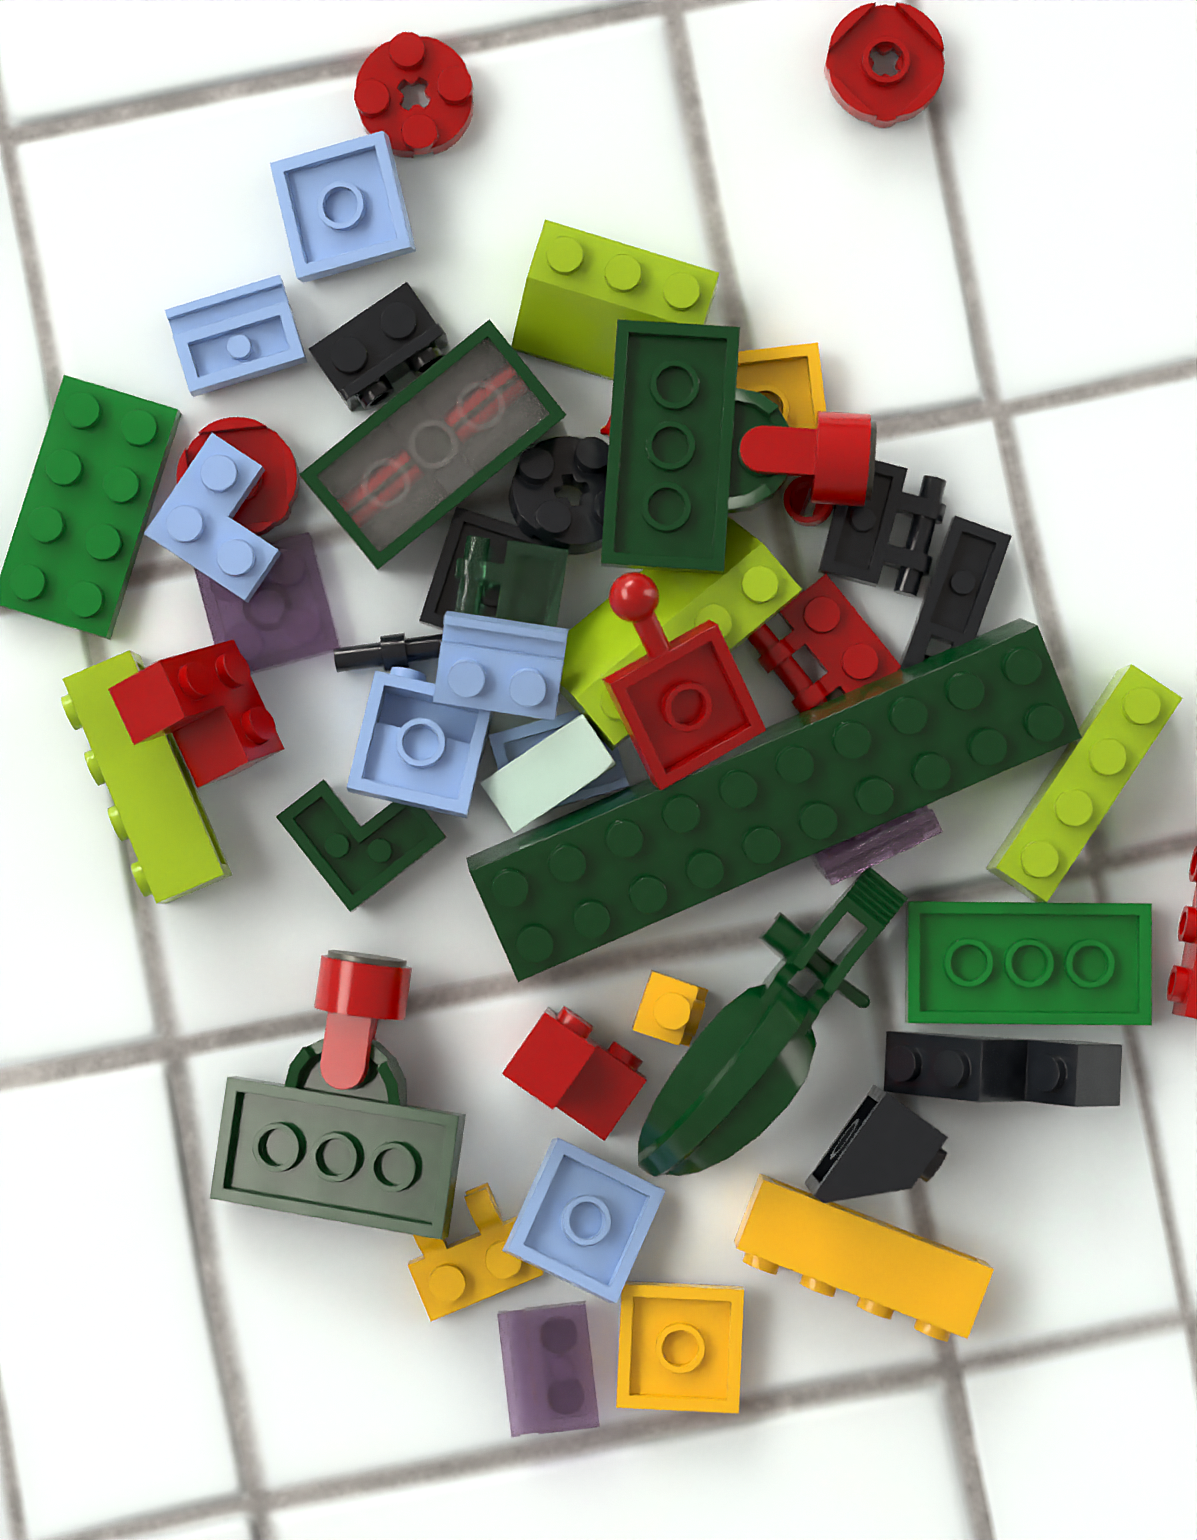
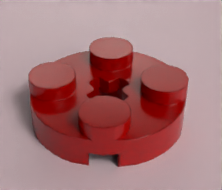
M876 2L854 9L837 25L830 39L824 74L833 97L846 112L861 121L869 122L875 127L888 128L897 122L907 121L917 116L932 102L943 79L945 65L943 56L944 45L942 36L935 24L917 8L896 2L895 6L887 4L875 6ZM877 51L885 56L893 51L899 57L895 64L898 73L893 76L886 73L881 76L876 74L872 70L875 62L870 55Z
M402 32L394 36L391 41L377 47L366 58L357 75L354 101L367 135L384 131L389 136L393 155L405 158H414V155H425L431 152L435 155L452 147L467 130L473 116V82L465 62L450 46L435 38L419 36L413 32ZM418 83L426 86L424 93L430 101L426 107L423 108L415 104L407 110L401 106L404 101V95L401 90L405 86L414 87Z
M223 418L205 426L198 432L199 436L191 442L189 448L184 449L177 466V483L211 433H213L265 469L233 517V520L257 536L270 532L274 527L282 525L288 520L292 506L298 496L300 483L299 469L293 452L277 432L251 418Z

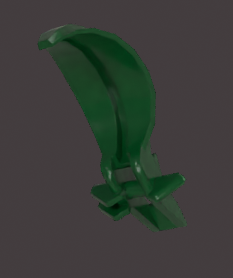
M867 866L809 931L804 932L781 912L776 915L774 923L759 936V939L781 960L761 985L745 990L715 1016L674 1068L656 1097L641 1130L638 1141V1166L654 1177L660 1175L682 1176L703 1171L729 1159L760 1136L790 1105L808 1077L817 1044L811 1025L818 1017L825 1003L836 991L859 1008H867L870 1005L869 996L844 978L908 900L903 893L870 866ZM848 912L865 927L832 961L818 947ZM803 969L817 979L805 995L789 983L795 974Z

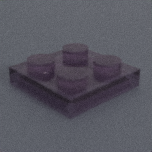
M309 532L269 542V544L281 552V555L248 603L194 568L214 644L234 639L241 655L249 665L250 674L332 653L333 649L341 648L314 543Z

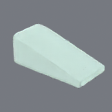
M581 714L482 781L481 785L513 833H516L615 767L616 763L585 716Z

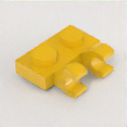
M488 1182L465 1191L466 1196H464L479 1232L451 1244H447L446 1239L440 1240L413 1235L423 1255L410 1260L408 1268L430 1321L544 1275L543 1270L502 1251L518 1216L503 1221Z

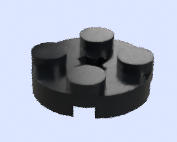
M561 436L546 439L526 449L521 454L509 489L510 510L520 530L530 539L535 535L541 541L551 544L549 550L560 554L580 555L602 548L609 445L597 437L581 439L579 437ZM562 485H571L578 488L583 494L580 497L579 505L571 506L568 498H557L555 493L561 490Z

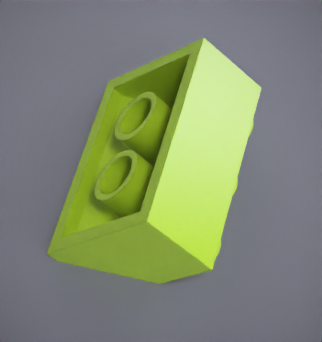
M545 219L527 275L511 346L515 351L613 381L617 319L706 325L717 289L719 272Z

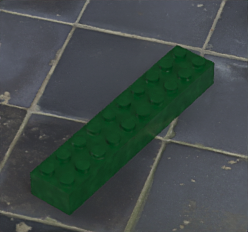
M1019 618L977 636L975 639L962 645L947 649L924 659L918 664L896 671L810 710L769 726L765 732L663 790L655 787L649 778L466 858L468 869L515 977L520 982L1078 740L1082 736L1038 625Z

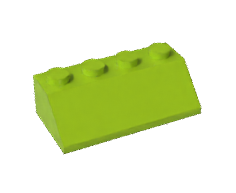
M729 516L727 519L724 574L647 569L639 572L650 577L658 588L659 603L655 613L668 641L677 638L707 620H711L718 624L730 652H733L757 629L775 617L802 590L768 548ZM608 598L569 630L560 693L575 710H578L580 714L585 716L597 736L613 751L630 736L602 679L647 653L632 622L620 619L611 609Z

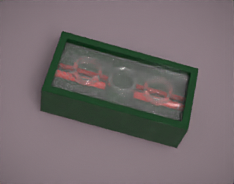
M489 319L299 475L378 571L559 423L566 414Z

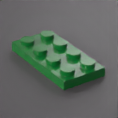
M63 376L0 574V607L111 640L182 415L178 409L74 377Z
M906 901L905 1022L933 1024L1152 1026V903Z

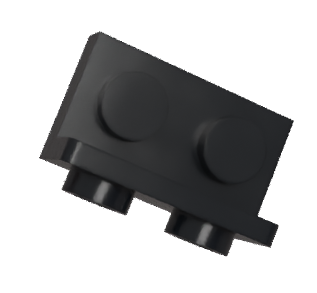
M406 282L310 347L309 351L352 412L360 405L365 410H368L386 400L395 390L391 384L412 371L414 376L423 374L444 356L441 350L447 347L449 343L446 333L440 324L435 323L413 289Z

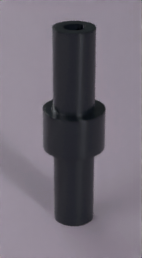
M405 633L380 636V642L334 648L336 671L343 672L384 666L385 672L391 671L392 667L410 668L409 662L438 659L443 634L407 639Z

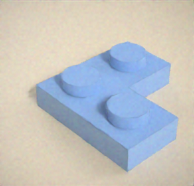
M211 433L144 534L247 603L281 555L277 548L233 520V517L265 469Z

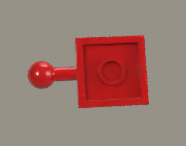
M629 572L618 577L612 584L609 592L611 609L620 619L632 622L647 654L602 680L652 784L659 790H663L765 732L766 728L718 624L707 620L677 638L668 641L655 613L659 603V591L655 582L647 575L639 572Z

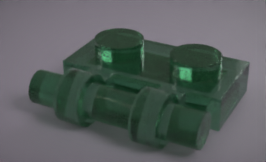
M467 536L464 556L457 559L454 574L455 578L460 579L455 612L479 615L484 583L501 585L496 618L557 627L569 550L508 540L505 564L487 562L490 539L479 536Z

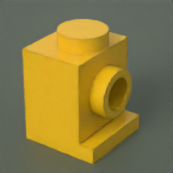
M651 970L632 1025V1030L677 1046L682 1044L689 1047L703 1015L708 989Z

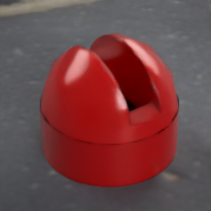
M806 476L798 477L788 485L783 501L784 507L793 521L802 526L811 527L826 521L832 513L834 505L816 504L812 516L804 517L811 498V477Z

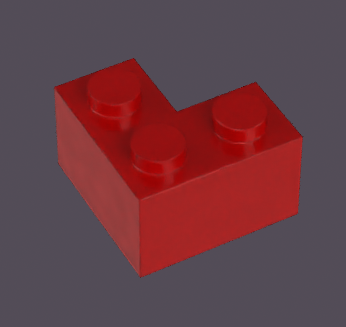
M234 639L161 659L108 689L134 745L167 734H173L197 788L234 776L284 750V746L276 731L274 719L266 710L250 675L249 665L241 655Z
M563 1006L558 1014L547 1007L505 1067L502 1075L553 1110L557 1107L605 1141L647 1081L646 1076L637 1071L643 1061L616 1041H613L609 1048L606 1049L590 1038L589 1035L593 1031L594 1026L568 1007Z

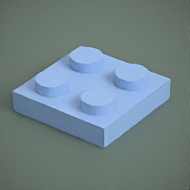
M384 131L270 163L296 277L301 282L305 283L416 252L390 139Z
M554 1138L502 1251L609 1303H617L666 1190L560 1138Z

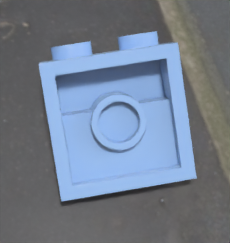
M392 667L390 674L375 671L346 787L348 792L467 819L494 711L433 702L435 684L425 682L427 676L419 671L404 667Z

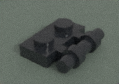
M875 460L871 500L865 501L863 507L835 505L818 572L876 587L883 565L894 567L899 570L894 592L916 598L922 576H929L933 557L928 555L935 525L942 524L946 505L941 502L946 480L924 475L919 495L902 492L908 468ZM896 513L912 518L905 548L889 544Z

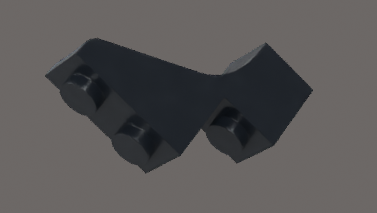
M886 1031L884 1091L973 1102L1026 1101L1072 1107L1120 1106L1122 1045L1075 1040L1016 1039Z

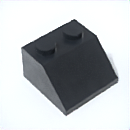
M873 1085L809 1175L805 1185L812 1195L823 1203L912 1189L919 1178L924 1182H928L938 1171L947 1156V1151L941 1147L948 1137L885 1091Z

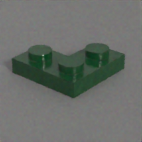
M324 779L276 816L350 912L355 911L447 838L425 809L395 802L390 803L361 826Z

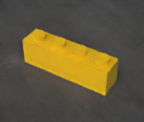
M759 1174L734 1239L736 1248L745 1252L742 1261L754 1268L777 1275L780 1266L802 1274L799 1283L808 1289L830 1297H834L837 1288L859 1296L856 1305L859 1308L886 1319H891L894 1310L916 1319L914 1329L945 1342H948L951 1333L968 1339L994 1271L984 1260L835 1202L823 1203L814 1197L812 1193L763 1174Z

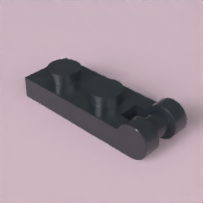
M956 515L951 519L908 643L899 662L901 665L900 669L897 671L918 664L924 659L931 657L925 654L931 638L950 644V648H955L976 638L1010 543L1011 535Z

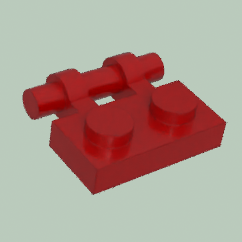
M827 574L823 575L778 613L792 630L791 633L779 641L765 623L747 638L761 655L757 661L767 674L774 671L795 697L791 703L799 713L827 702L828 700L825 697L836 688H839L843 694H846L896 672L901 666ZM803 646L807 648L826 672L815 683L812 682L792 657Z

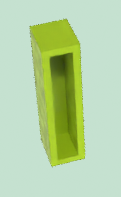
M129 650L63 678L62 680L68 694L61 697V702L74 730L83 728L92 750L84 753L88 769L98 786L106 783L115 805L107 809L108 815L121 841L129 839L138 861L131 864V869L144 897L153 895L156 904H167L232 876V873L173 734H167L136 745L133 744L108 690L110 687L145 668L141 656Z
M1132 664L1117 670L1079 727L1082 738L1067 745L985 869L1034 902H1048L1183 698Z

